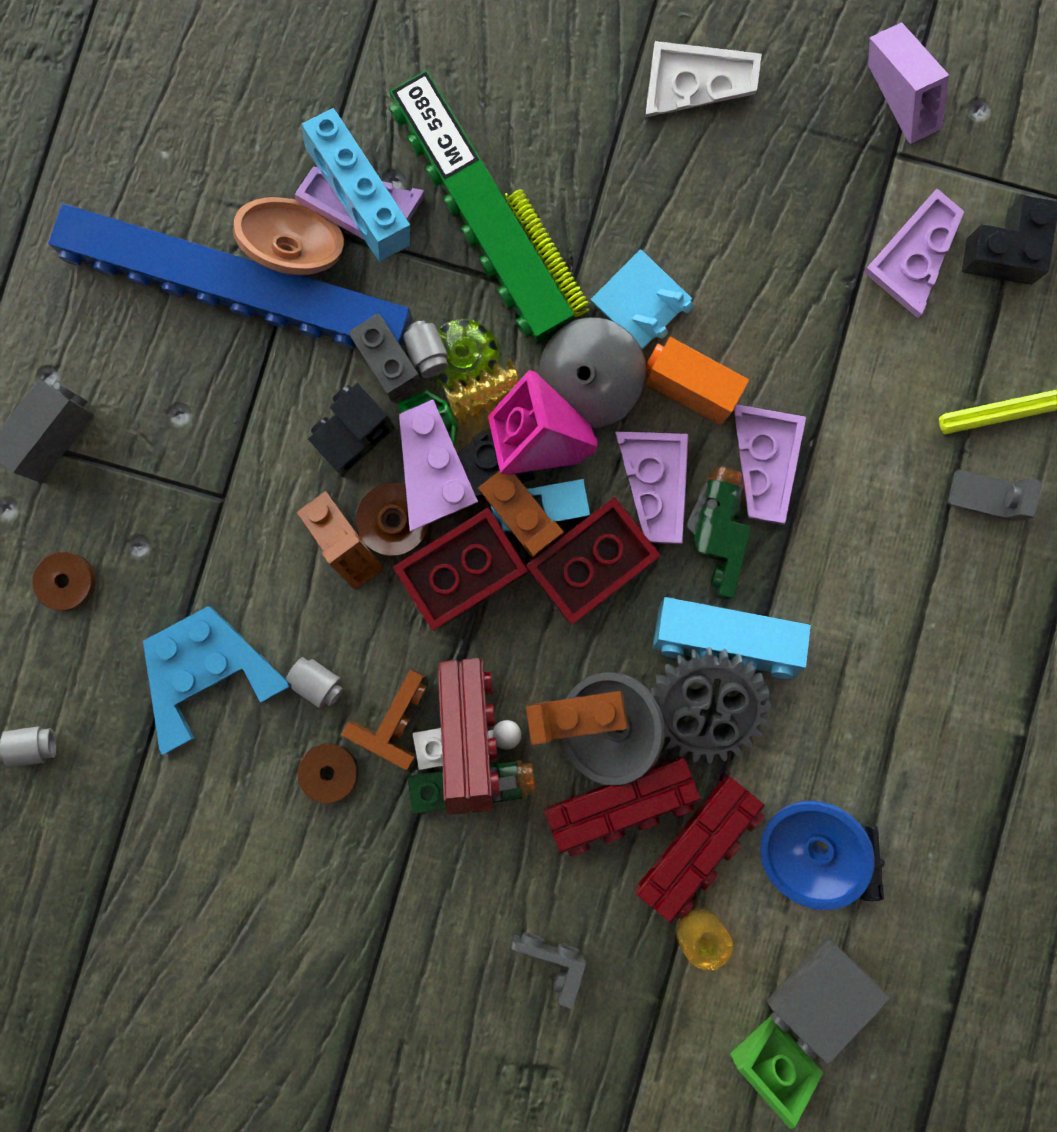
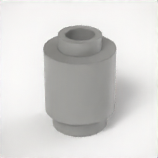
M417 321L410 324L402 336V341L415 370L420 372L423 378L434 377L444 372L448 368L446 361L448 354L436 326L425 321Z
M301 657L293 665L286 677V681L291 684L293 691L319 709H322L326 704L330 707L333 706L343 692V688L340 687L342 679L314 659L307 660Z
M42 726L9 730L2 733L0 739V762L3 761L7 768L45 763L48 758H54L56 755V738L51 728L44 729Z

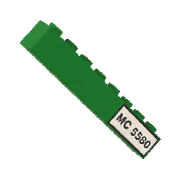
M428 70L390 90L393 105L389 106V110L393 119L399 127L405 125L410 135L406 138L412 151L417 157L421 154L423 155L428 164L424 168L430 181L435 187L440 184L446 194L443 197V201L452 217L456 215L460 217L464 224L461 227L464 238L470 247L476 245L481 252L482 257L479 258L483 270L489 278L493 275L501 286L497 289V292L507 308L513 306L519 318L515 322L525 339L531 336L535 345L553 336L560 328L573 321L574 314Z

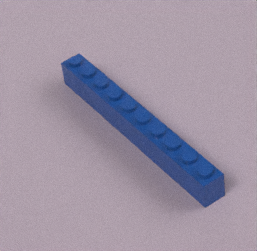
M64 203L61 204L48 242L59 253L58 258L69 264L80 266L81 262L93 265L94 270L105 275L114 276L115 272L128 275L127 279L138 285L148 287L150 282L161 285V289L171 295L183 297L184 293L196 296L198 302L207 306L217 307L218 303L230 306V311L240 316L251 318L252 313L265 317V322L276 327L285 328L286 324L299 327V332L304 335L320 338L321 334L334 338V343L350 349H354L355 343L350 337L349 331L376 314L381 315L397 342L403 348L402 336L412 320L410 309L302 275L278 273L249 259Z

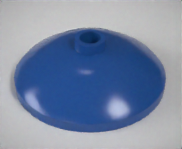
M802 801L788 805L771 818L761 838V860L770 881L783 895L802 906L819 910H831L847 906L865 892L872 879L875 856L872 843L866 831L855 818L834 805L818 801ZM817 841L826 843L828 848H820L817 845Z

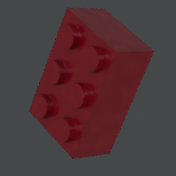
M613 497L528 563L526 569L571 626L661 555L618 500Z
M489 508L393 566L429 627L435 632L528 574V570Z

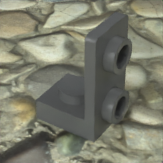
M380 314L372 316L349 331L350 337L391 402L422 383L419 374Z
M957 470L954 472L948 505L1015 522L1024 521L1035 517L1042 481L1026 478L1013 483L968 471Z
M523 933L522 937L514 935L511 945L513 951L566 967L565 970L558 969L553 991L558 992V1005L573 1009L586 967L585 957L579 955L580 950L566 944H559L558 948L543 944V938L530 933Z

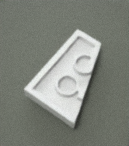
M655 41L645 118L755 94L758 86L762 54Z

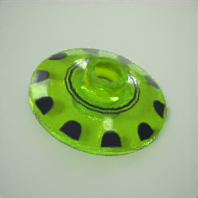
M458 319L442 325L437 330L448 354V359L446 360L448 368L435 376L440 383L455 390H471L480 387L491 378L498 364L499 351L493 334L484 325L473 320ZM460 346H465L469 349V353L465 357H458L455 353L456 349Z

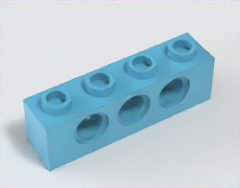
M332 108L302 123L306 150L378 261L380 262L410 246L409 222L335 109Z

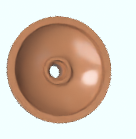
M280 197L256 199L243 205L237 211L234 218L233 235L238 246L253 261L272 271L297 276L316 274L331 268L341 257L344 238L338 225L301 205L294 199Z

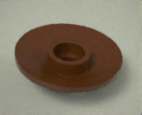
M385 483L371 489L362 498L356 511V528L360 538L370 549L386 556L403 555L415 549L424 539L429 526L427 524L410 532L406 485L399 483ZM396 514L400 517V524L397 527L388 526L387 519L390 515Z

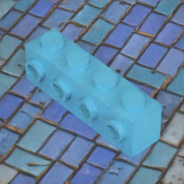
M664 597L658 608L652 649L662 651V655L670 658H677L678 655L682 657L684 655L691 656V652L694 649L700 657H705L708 647H711L713 657H718L723 649H727L728 660H732L737 654H740L743 661L742 666L752 662L755 671L757 669L769 671L771 676L775 678L792 679L793 676L796 677L806 668L811 625Z

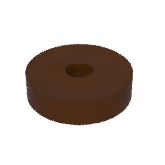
M56 552L40 561L34 571L32 583L37 598L45 606L55 610L69 611L83 606L91 598L95 589L96 578L92 566L83 557L69 552ZM63 575H67L69 578V583L65 588H62L60 585V578Z
M335 743L317 745L302 757L298 766V782L303 792L312 800L320 803L337 802L346 797L356 785L358 779L357 761L353 754L342 745ZM325 766H329L334 770V777L331 780L325 779L322 775V770Z

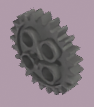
M711 647L707 648L705 657H700L694 649L691 652L692 660L689 661L678 655V667L675 668L670 664H666L665 672L667 677L657 675L656 685L658 687L650 689V693L657 701L662 713L666 748L671 749L678 745L679 757L691 751L693 762H696L701 754H706L708 763H712L714 754H719L724 762L727 761V752L730 750L736 755L741 756L740 745L742 744L753 748L754 744L751 735L763 737L761 725L769 724L770 721L766 712L772 710L770 699H767L770 697L768 686L763 685L765 682L762 673L754 674L755 668L752 662L742 666L743 661L740 654H737L732 660H728L727 649H723L718 657H713ZM720 678L714 689L715 702L711 703L714 680ZM695 682L704 684V686L698 689L688 687ZM730 691L740 692V694L734 697L725 696ZM708 709L707 726L705 732L700 733L705 723L704 710ZM685 715H691L694 717L693 719L688 721H682L679 719ZM721 723L730 724L728 727L723 729L716 728V726Z

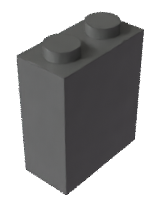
M39 378L0 428V463L15 474L41 483L94 414L84 407L88 401L57 380L51 385Z
M826 937L766 1001L774 1011L770 1018L785 1033L792 1029L801 1038L797 1044L812 1060L819 1056L829 1065L891 998L830 938Z

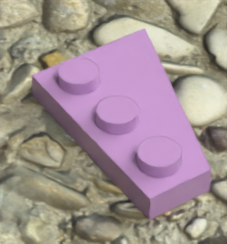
M313 166L294 194L295 201L364 239L319 168ZM383 182L409 222L425 198V190L412 188L411 191L394 188L392 183Z
M936 189L863 272L915 317L919 318L925 309L926 300L939 275L938 271L945 254L950 248L964 211L940 190Z
M434 400L399 414L410 532L478 503Z
M736 404L734 415L748 519L785 525L806 417Z
M616 432L644 535L651 543L683 544L688 434Z

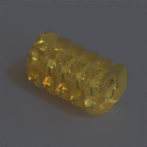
M510 358L506 361V371L500 364H493V376L486 369H480V381H477L472 374H467L465 387L459 380L454 379L453 392H450L442 384L454 417L463 426L467 425V413H470L476 421L480 420V408L483 407L490 414L494 410L493 403L497 402L499 404L520 381Z
M695 907L691 908L683 919H678L675 930L677 941L691 964L699 969L709 971L718 969L727 963L732 954V938L713 912L706 908Z

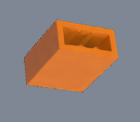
M669 337L665 346L657 344L646 366V373L649 374L645 385L720 426L732 413L749 382L748 378L672 337Z

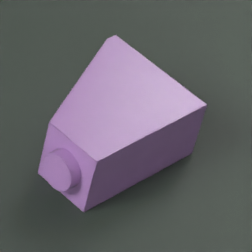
M902 22L870 37L868 66L907 141L912 144L941 130L949 74Z

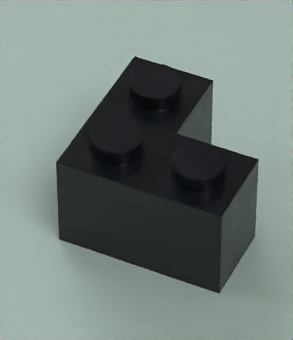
M1023 195L1008 209L1005 228L981 224L967 238L962 272L1029 285L1034 284L1049 272L1057 223V201Z
M358 382L353 387L345 386L333 397L334 403L329 408L335 415L330 419L325 417L317 422L311 429L312 435L308 438L309 442L341 476L347 473L395 429L388 415Z

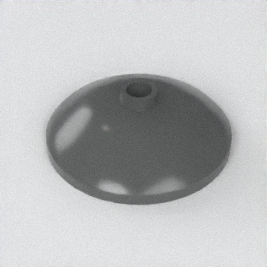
M582 318L560 328L548 341L541 356L539 376L591 424L592 428H599L618 422L636 406L645 387L646 362L639 343L627 329L603 318ZM585 366L591 371V376L588 380L582 379L580 374L581 369Z
M614 672L600 673L587 677L571 690L566 699L623 690L629 728L625 729L624 732L616 730L561 739L564 750L572 764L589 779L605 785H622L641 778L656 763L664 742V721L660 707L653 695L636 679Z

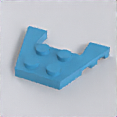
M210 606L143 641L158 744L162 755L195 739L178 705L241 670H244L260 702H264L291 687L286 678L274 669L266 658L244 640L245 638Z

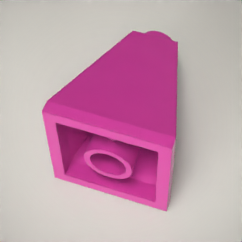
M531 370L522 377L488 415L498 465L502 474L508 475L580 464L587 456H592L597 449L598 440L593 434L591 424L545 380Z

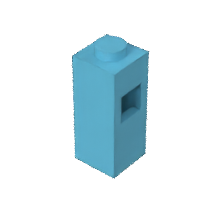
M584 479L527 489L551 521H555L557 524L585 520L590 516ZM491 506L492 514L499 526H502L504 534L512 533Z

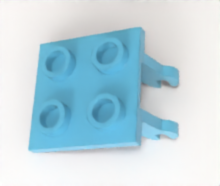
M641 249L590 299V302L610 321L627 329L637 340L642 350L655 337L664 339L668 334L665 326L679 312L689 313L694 308L691 302L692 298Z

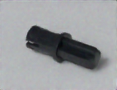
M863 824L861 826L872 843L875 866L872 879L865 892L860 896V899L872 902L884 899L882 867L885 866V861L880 859L878 827L873 824Z

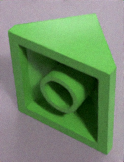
M769 1017L740 1043L730 1055L739 1072L783 1122L792 1129L796 1127L823 1071L800 1048L788 1032L785 1033Z

